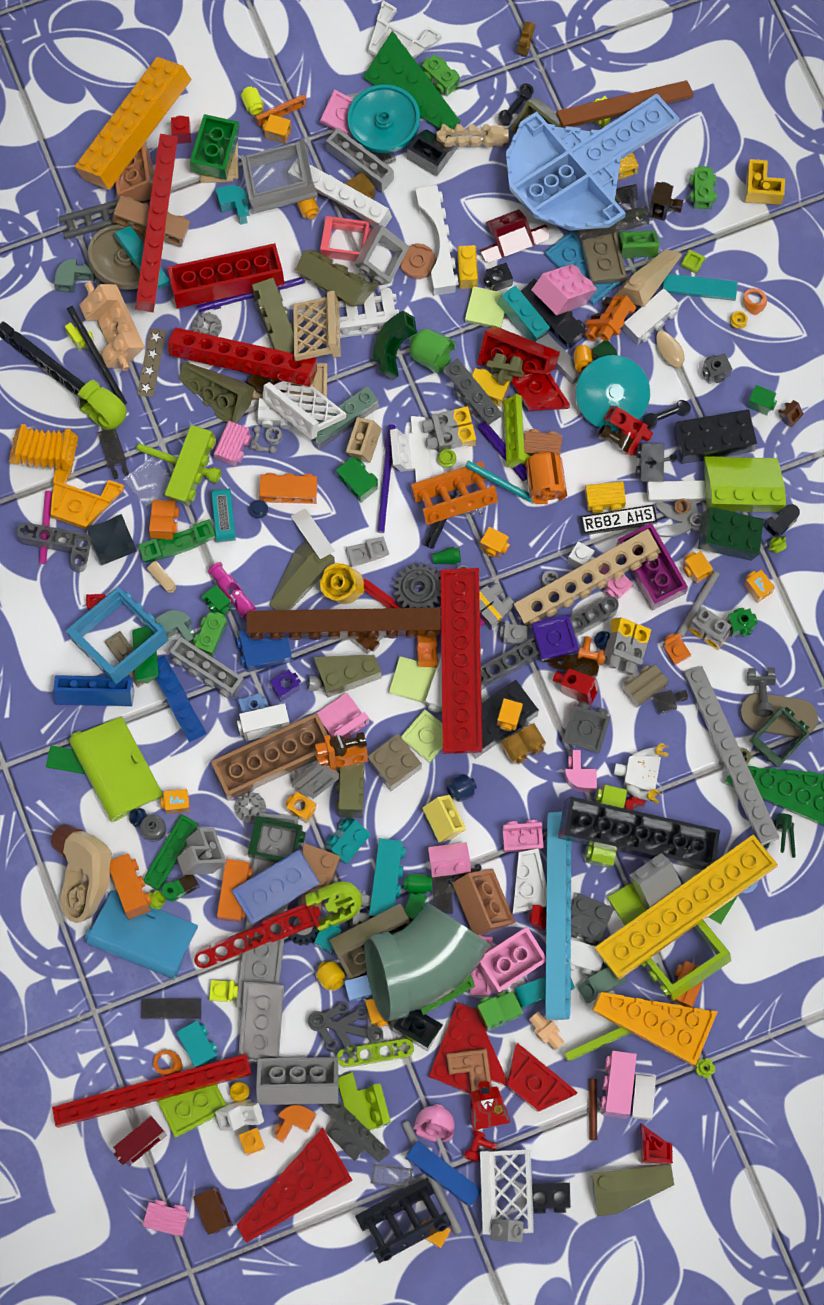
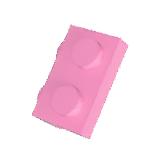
M528 820L524 824H518L517 821H511L503 825L504 852L544 848L542 822Z

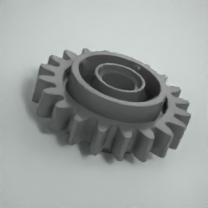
M420 562L418 567L412 563V569L405 566V573L399 571L401 578L395 577V582L398 584L393 585V589L398 590L394 592V597H399L397 603L404 602L402 608H434L433 604L440 606L438 599H441V580H439L441 573L436 574V567L430 570L429 563L424 568L422 562ZM417 585L425 587L421 592L415 591L414 588Z

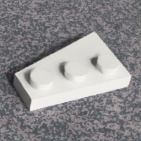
M538 848L519 852L513 914L532 911V905H541L543 908L547 907V884Z

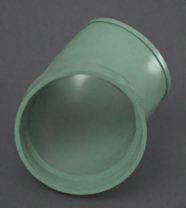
M428 902L424 904L421 912L403 930L392 935L389 932L367 936L364 943L366 972L373 1000L381 1018L385 1022L406 1018L409 1012L426 1007L448 995L475 970L488 948L491 947V944Z

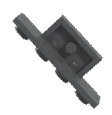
M459 359L444 367V372L454 383L453 393L459 401L462 400L465 407L468 406L470 415L473 414L476 418L481 416L487 425H490L502 416L501 410Z
M338 1101V1104L322 1105V1108L335 1120L326 1134L354 1161L365 1150L377 1162H380L390 1154L385 1145L351 1114L340 1101Z

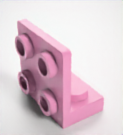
M345 693L317 712L323 726L331 737L341 735L344 739H348L369 724L367 714L360 711L348 693Z

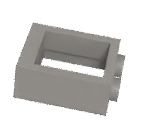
M384 226L374 227L354 265L359 268L361 273L370 276L372 281L378 283V285L389 284L410 246ZM379 241L395 253L385 273L369 262Z

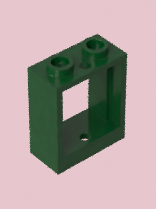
M779 707L748 740L776 767H780L810 735L808 725L802 720L798 722L793 717L795 714L788 707L785 709ZM782 715L801 734L778 757L759 737Z
M256 816L248 857L278 863L284 857L258 852L264 826L295 832L296 837L292 853L299 850L300 843H304L306 832L303 831V825Z

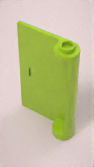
M122 716L87 731H78L71 735L69 743L111 822L124 818L129 811L164 797Z

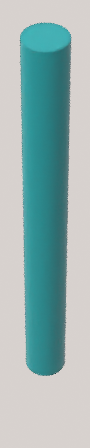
M469 460L466 462V468L529 502L532 501V499L530 500V493Z

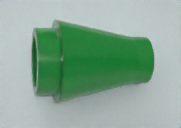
M452 546L433 553L434 564L457 565V563L461 562L459 547L454 548Z

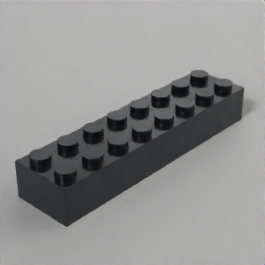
M569 797L564 800L558 839L653 859L662 853L672 864L704 870L716 861L720 830Z

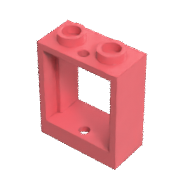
M326 216L320 248L321 254L332 259L355 262L360 252L330 248L333 229L364 233L362 249L372 230L370 229V222Z

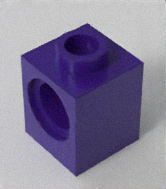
M287 670L271 680L270 686L282 702L300 690L299 683H301V680L296 673L292 674L290 670ZM285 681L292 683L289 688L281 686Z

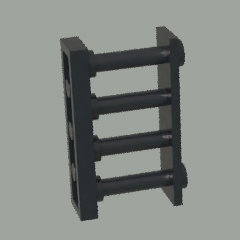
M428 1178L355 1215L362 1232L368 1229L378 1247L373 1251L378 1263L390 1260L394 1255L437 1232L444 1231L448 1226L452 1225L447 1213L445 1212L440 1215L431 1200L430 1195L434 1194ZM423 1200L432 1217L430 1221L421 1224L412 1205ZM402 1210H405L414 1227L413 1230L403 1234L394 1217L395 1214ZM387 1220L396 1239L387 1244L383 1241L376 1227V1224Z

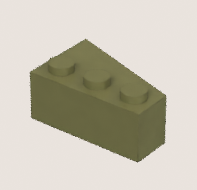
M375 655L314 657V664L327 698L382 678Z

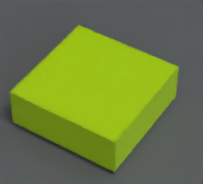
M689 249L680 267L697 275L705 261V257Z

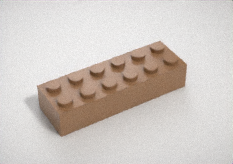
M315 713L211 761V764L229 801L316 761L315 744L325 742L324 736H328L318 714Z

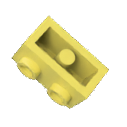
M450 795L437 797L423 807L426 818L438 842L452 840L466 830Z

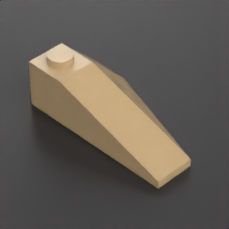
M665 249L626 280L614 296L627 295L633 304L645 307L682 254Z

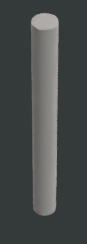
M717 571L712 572L678 630L677 634L681 633L682 638L720 575Z

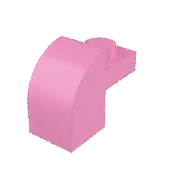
M573 750L572 756H568V768L572 769H565L564 772L567 784L578 792H596L597 770L581 769V750Z

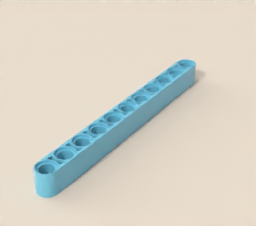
M562 811L549 812L547 822L546 1016L549 1021L567 1020L570 1018L572 841L558 839Z

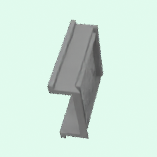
M304 137L299 142L247 156L241 155L248 196L254 214L318 197L312 179L307 154L309 151Z

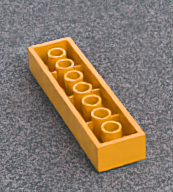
M160 57L155 58L74 166L83 180L110 190L192 80L183 65Z

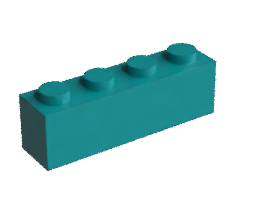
M379 838L369 919L396 906V897H400L401 885H398V878L403 877L404 866H400L401 859H405L406 853L403 841Z

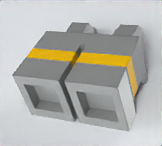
M498 583L491 587L485 586L480 590V616L491 631L497 627L499 622L509 616V611L515 606L514 601L509 596L502 602L499 600L498 596L503 593V589Z

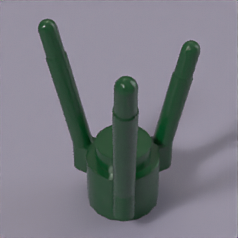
M779 813L777 814V819L773 820L775 828L782 832L780 851L784 853L786 832H789L792 857L795 858L793 817L790 814ZM770 843L765 844L766 849L769 847Z

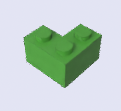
M504 991L497 995V999L496 997L492 999L490 996L485 997L477 1005V1013L486 1032L523 1015V1011L513 991L510 993Z

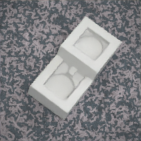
M635 1076L632 1118L652 1120L656 1077Z

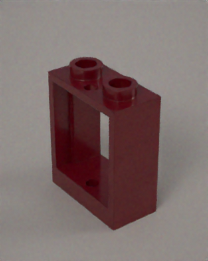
M150 1116L113 1147L116 1151L114 1156L122 1165L126 1163L130 1167L163 1140L167 1134L157 1121Z

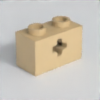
M357 417L346 453L351 457L353 456L356 460L360 459L363 462L371 463L382 428L374 420Z

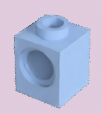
M367 975L344 981L350 1003L373 997Z

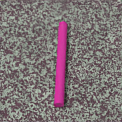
M45 491L43 526L50 527L52 491ZM42 534L41 539L47 540L49 539V536L47 534ZM40 547L39 564L44 565L47 563L48 549Z

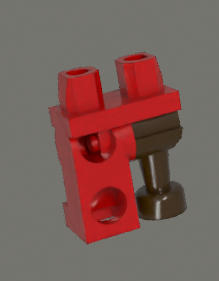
M610 406L603 421L620 429L619 434L612 432L611 427L607 424H603L597 434L603 440L607 438L611 440L615 448L624 454L636 456V447H639V441L643 439L648 442L653 435L647 428L648 425L642 423L618 406Z

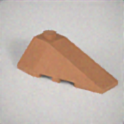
M147 142L143 144L116 180L118 197H131L134 200L143 202L151 199L154 167Z

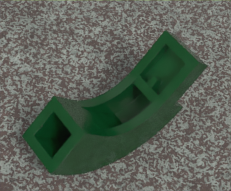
M404 310L394 315L382 327L376 338L373 350V361L380 364V371L383 375L393 380L399 377L396 356L400 345L408 337L417 333L415 317Z

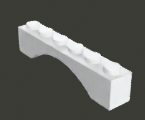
M299 158L288 172L291 181L294 183L303 181ZM310 165L317 193L341 204L363 221L370 222L372 227L387 226L392 218L389 208Z
M437 185L416 188L415 197L418 213L430 223L439 242V255L431 271L433 294L436 296L455 293L459 281L457 274L454 275L453 272L456 266L455 259L450 256L452 243L447 240L449 228L448 224H444V219H446L445 208H441V202H443L442 191L438 192Z

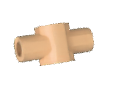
M539 1011L529 1019L536 1028L534 1033L544 1044L548 1042L556 1050L564 1043V1040L558 1035L560 1030L553 1021L546 1020Z

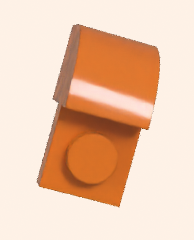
M292 1105L283 1109L278 1117L284 1123H279L274 1132L277 1135L276 1140L284 1143L293 1126L308 1133L317 1114L300 1105Z

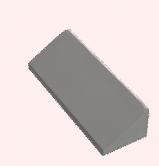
M549 334L535 341L560 352L556 369L573 385L581 372L575 369L574 359Z

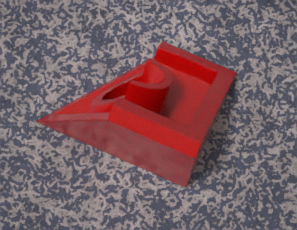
M641 1123V1164H673L672 1143H668Z

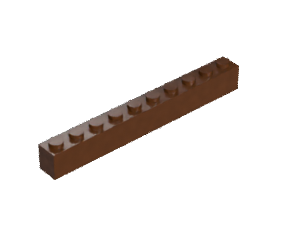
M440 607L247 611V636L253 641H261L263 638H271L274 641L282 640V638L301 640V638L309 637L311 640H319L321 637H329V639L336 640L340 639V637L358 639L363 636H367L369 639H377L379 636L394 639L398 638V636L416 638L420 635L434 638L440 635Z

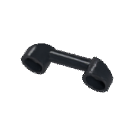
M524 83L520 86L518 98L508 110H502L499 113L498 121L504 126L511 124L516 110L524 101L532 97L534 92L532 85Z
M679 400L676 406L657 414H646L642 423L648 425L647 428L652 431L656 428L657 421L676 413L682 417L687 416L690 413L691 406L687 401Z

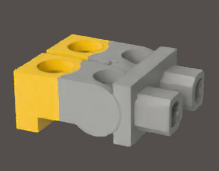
M468 406L433 414L431 419L422 422L424 433L434 431L435 434L433 437L426 438L428 449H438L441 452L444 449H454L467 445L468 447L476 446V436Z
M702 606L692 620L688 631L701 640L706 635L704 642L719 650L728 638V632L732 625Z
M622 617L613 618L610 622L612 629L606 646L607 650L604 651V656L608 657L606 666L612 669H619L620 662L624 663L622 673L633 675L636 667L643 663V657L652 629L635 624V622Z

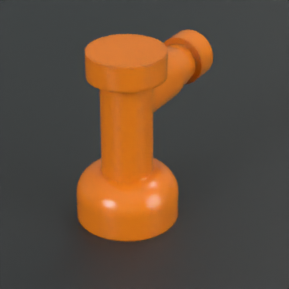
M585 636L583 647H579L577 658L596 660L598 665H604L606 658L604 656L605 650H599L598 653L590 651L591 637Z

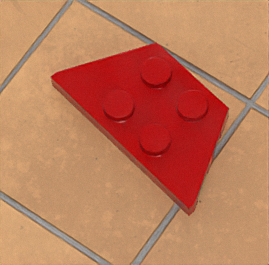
M522 370L524 372L523 378L513 376L511 384L516 392L522 396V401L529 411L570 408V403L550 373L546 375Z
M519 1043L515 1045L507 1087L535 1111L540 1112L578 1093Z

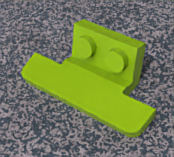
M353 1072L339 1078V1088L344 1107L369 1131L391 1123L381 1083L358 1091Z

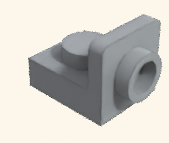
M506 621L505 626H501L500 637L504 638L503 644L520 645L526 642L528 626L509 624V621Z

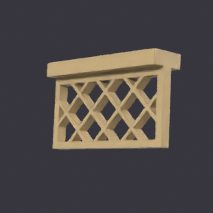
M335 291L327 292V297L293 304L295 360L299 361L332 354L334 358L340 357V308ZM326 304L321 310L317 309L319 305ZM307 308L303 314L299 313L300 309ZM312 312L317 313L312 319L308 317ZM321 317L326 318L321 324L317 322ZM304 320L308 322L304 327L299 326ZM312 325H315L317 328L313 332L308 331ZM321 330H324L326 333L322 337L317 335ZM304 333L307 334L308 337L303 341L299 339ZM313 338L318 340L313 345L308 344ZM322 343L327 345V348L317 349ZM304 347L308 348L306 352L299 354Z

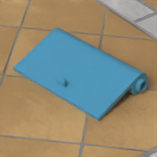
M111 891L92 929L89 928L86 932L85 939L87 944L174 980L178 975L182 959L196 933L198 925L151 907L150 912L128 920L119 894Z

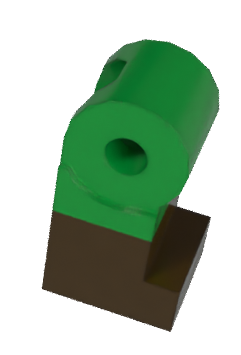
M185 875L175 882L166 883L162 887V894L166 900L174 902L197 890L200 886L194 875Z

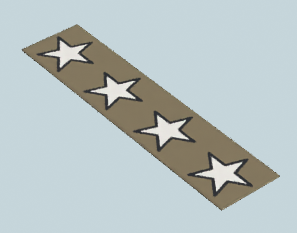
M152 328L149 330L137 395L154 397L166 330Z

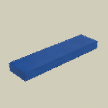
M416 1141L405 1157L406 1160L468 1207L472 1206L481 1193V1189L419 1141Z

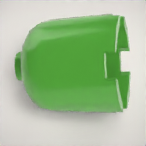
M422 329L416 335H412L409 340V350L412 359L437 374L439 371H444V367L452 359L449 357L451 351L456 349V342L431 329Z

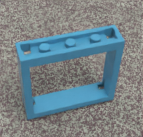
M119 587L65 630L71 641L115 684L119 683L169 641L165 634L167 630L162 624H156L152 614L149 612L146 614L143 606L138 601L134 602L130 593H124ZM124 604L154 635L113 667L83 636Z

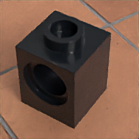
M507 262L486 269L484 282L487 288L490 287L493 291H499L513 286V277ZM495 276H499V277H501L502 279H501V280H495L494 277H495Z

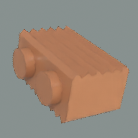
M536 429L525 431L524 453L534 455L538 452L548 451L560 455L562 435H559L558 432L540 433Z

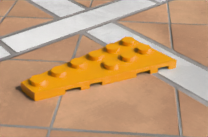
M605 992L598 993L591 1009L592 1012L692 1066H695L718 1013V1011L648 1001Z

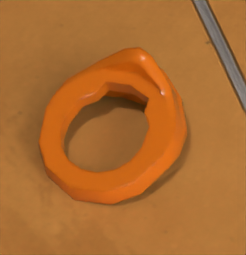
M748 289L744 293L743 304L751 314L757 315L766 307L767 297L760 289ZM750 293H757L762 297L760 303H752L748 295Z
M161 1050L154 1057V1068L162 1076L178 1073L183 1068L180 1056L172 1050ZM164 1054L169 1055L173 1060V1065L170 1069L162 1070L158 1066V1060Z

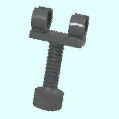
M748 668V686H759L760 704L757 705L758 715L762 717L770 716L773 714V706L768 702L766 686L775 685V668H767L766 676L756 677L755 668Z

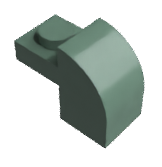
M76 258L68 259L57 268L54 285L58 292L75 293L77 280L95 281L96 275L92 272L89 265L82 264L79 266Z
M171 610L155 618V623H161L167 630L165 633L167 638L179 632L183 639L193 644V637L196 635L190 627L192 622L187 614L182 611Z
M608 967L589 977L588 980L577 987L588 1004L596 999L598 993L613 991L627 982L625 977L618 980Z

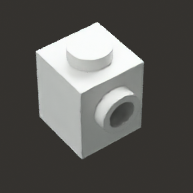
M578 541L569 555L567 564L575 569L595 559L593 557L594 550Z

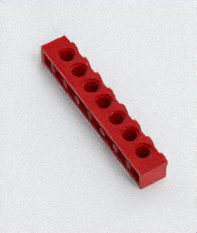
M175 327L168 341L169 356L311 387L317 373V358L296 361L294 353Z

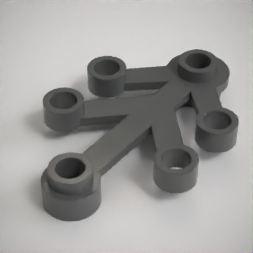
M345 1002L338 1003L337 1007L326 1013L314 1012L309 1016V1027L313 1031L320 1032L326 1042V1049L329 1052H335L338 1049V1043L335 1039H332L327 1028L335 1030L345 1047V1053L348 1057H354L357 1054V1047L350 1041L346 1033L368 1038L373 1044L380 1043L384 1038L383 1030L378 1026H372L368 1030L349 1025L358 1019L365 1020L368 1017V1011L365 1007L357 1008L355 1012L337 1022L330 1019L337 1015L344 1016L349 1012L348 1004ZM345 1006L346 1010L340 1011L339 1008ZM360 1011H364L365 1015L360 1016L358 1015V1013ZM316 1020H321L322 1023L319 1024V1025H316V1024H315V1021H316ZM378 1034L379 1038L373 1039L372 1036ZM334 1043L335 1047L330 1048L328 1045ZM349 1048L355 1049L352 1053H349L347 1050Z

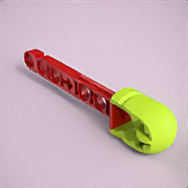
M344 881L323 887L317 893L313 891L305 895V904L262 921V924L218 941L212 947L209 945L201 948L195 954V964L199 968H208L217 964V961H225L268 942L274 943L316 925L319 931L328 929L330 925L335 926L350 920L361 909V894L355 885ZM329 898L324 905L328 912L333 911L335 913L328 914L320 919L321 911L319 907L314 906V903L318 904L322 900ZM296 916L300 919V923L295 926L291 925L289 918ZM273 924H279L282 930L279 933H274L270 927ZM255 932H258V934H263L261 936V940H259L257 937L253 938L255 936ZM237 939H242L246 945L243 948H238L234 942ZM223 946L227 949V954L219 955L216 949ZM206 954L209 957V961L201 963L198 960V956Z

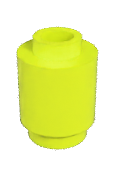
M251 86L245 88L241 98L247 111L251 115L261 113L264 110V103L257 88Z

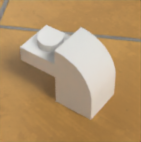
M251 1099L231 1103L215 1112L220 1131H235L244 1125H260L264 1122L259 1103H252Z

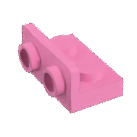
M604 566L601 568L600 573L607 574L610 567ZM624 575L618 580L612 579L607 582L608 585L604 587V592L607 596H612L619 600L634 584Z

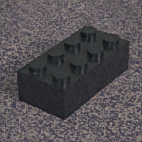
M749 409L675 422L674 434L681 464L704 461V457H727L754 452L757 446Z
M514 680L482 703L483 753L516 731L513 729L506 731L497 725L504 698L523 704L516 730L538 716L539 709L517 680ZM471 753V754H472L473 757L476 759V758H478L479 756H481L483 753Z

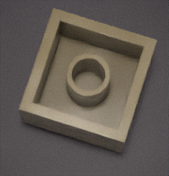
M399 734L368 755V763L390 791H393L422 769V763Z

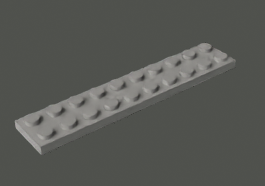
M259 813L261 817L298 824L299 818L297 816ZM264 826L258 852L286 858L292 854L296 833ZM254 859L252 878L276 863ZM289 903L253 925L247 917L245 930L262 924V921L288 911ZM273 924L270 927L274 933H279L282 930L279 924ZM255 932V936L253 938L257 937L259 940H261V936L263 934H258V932ZM285 938L274 943L268 942L242 954L236 1008L242 1009L245 981L280 983Z

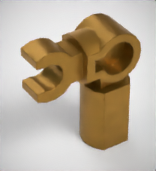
M524 22L517 54L528 56L535 23Z

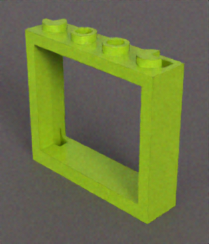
M704 920L694 926V928L716 953V956L673 985L652 958L641 964L642 967L646 966L648 968V974L654 982H659L662 993L666 996L669 995L673 1001L732 961L728 949Z

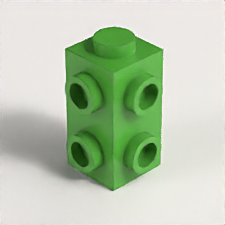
M434 54L423 61L422 70L440 93L447 97L460 86L458 72L448 67L443 58H439Z
M706 166L694 167V172L690 174L689 180L690 185H693V191H690V202H693V209H712L713 202H716L717 193L713 191V186L716 185V175L713 174V168Z
M209 612L208 616H204L202 619L200 634H196L193 640L194 646L212 658L215 656L228 625L225 615L219 612Z

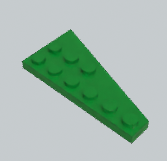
M391 31L363 77L374 85H394L404 89L415 99L419 107L420 116L441 129L442 124H445L454 130L461 120L408 52L395 32Z
M748 766L764 801L824 826V774ZM728 775L725 784L734 787Z

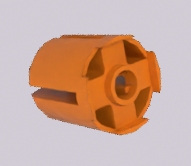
M545 451L538 452L529 457L525 465L530 500L533 499L535 504H548V500L557 498L559 501L564 500L567 497L563 462L560 455Z

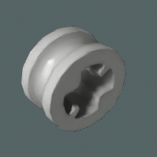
M272 426L266 430V441L270 445H278L282 441V432L278 427ZM271 433H278L277 439H273V437L270 439Z
M547 571L543 574L542 585L544 587L549 584V581L548 583L546 582L548 576H552L551 579L555 578L553 582L559 579L555 571Z

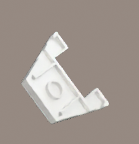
M383 1L368 53L376 57L391 31H394L415 59L440 41L442 34L428 27L419 40L414 39L389 24L396 14L397 8Z

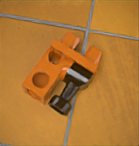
M627 295L614 296V298L606 297L602 303L604 308L601 312L590 316L591 319L585 323L588 328L585 336L590 341H596L598 336L604 341H609L612 335H619L621 332L619 328L624 325V319L627 314L633 313L636 309V306Z
M364 732L357 733L356 738L344 739L341 735H336L332 738L328 735L324 736L325 742L315 744L316 760L319 761L320 765L329 766L333 770H336V767L368 762L367 743Z

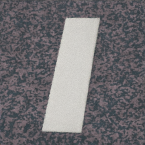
M306 508L291 516L320 559L335 552Z

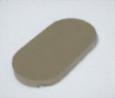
M760 693L752 694L746 698L740 710L742 721L750 730L756 732L772 716L762 717L758 715L757 705L760 704ZM767 694L768 702L773 706V714L779 707L784 709L788 707L795 714L793 717L798 722L802 720L808 725L810 733L816 728L818 714L811 703L803 699ZM782 715L764 732L798 738L801 734Z

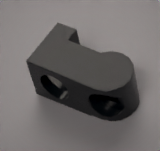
M788 504L779 517L775 520L770 517L766 520L763 527L773 537L781 536L797 521L800 509L794 504Z

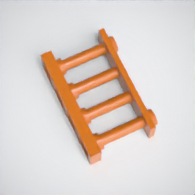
M482 461L475 463L476 465L485 469ZM466 467L411 484L415 502L423 501L426 508H423L426 525L498 502L495 486L487 488L484 483L487 479ZM476 483L480 490L469 493L466 486ZM459 489L462 496L451 499L448 492ZM441 495L444 502L433 505L430 498Z

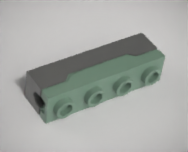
M368 386L338 406L346 413L345 419L317 432V437L311 441L318 450L353 427L357 417L365 418L379 408V400ZM328 413L327 415L336 416L337 414ZM318 420L319 424L325 421V420Z

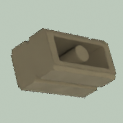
M656 664L651 667L649 665L645 666L640 670L641 674L636 678L631 676L624 682L623 691L637 708L668 686V679Z

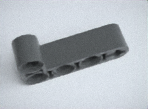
M27 522L21 523L18 526L17 539L20 543L71 553V569L77 573L83 572L86 569L91 546V539L87 534ZM24 531H28L27 536L23 535ZM47 534L49 539L42 540L39 536ZM64 537L68 542L60 543L58 539ZM79 541H84L87 543V545L85 547H80L77 543ZM82 559L84 563L77 565L74 563V560Z

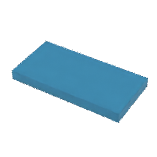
M573 231L569 232L545 252V256L557 269L573 264L589 279L580 238ZM621 281L593 284L597 290L589 300L591 305L597 304L618 287Z

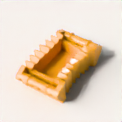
M21 424L16 429L15 436L13 437L9 462L15 465H19L22 462L23 466L28 463L30 468L34 464L36 469L41 465L43 470L47 465L50 470L53 466L57 470L59 466L63 470L72 469L79 437L71 429H65L62 434L60 430L57 433L55 430L52 433L49 430L44 433L43 429L39 433L38 429L33 431L31 427L28 430L26 424Z

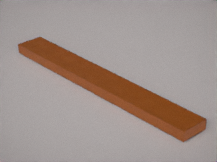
M688 80L558 110L556 116L562 128H566V126L574 127L624 115L655 94H658L666 104L691 99L694 93Z

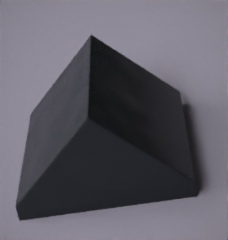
M415 1010L409 1012L408 1017L398 1019L393 1027V1032L428 1052L443 1024L426 1014L423 1015L421 1011Z

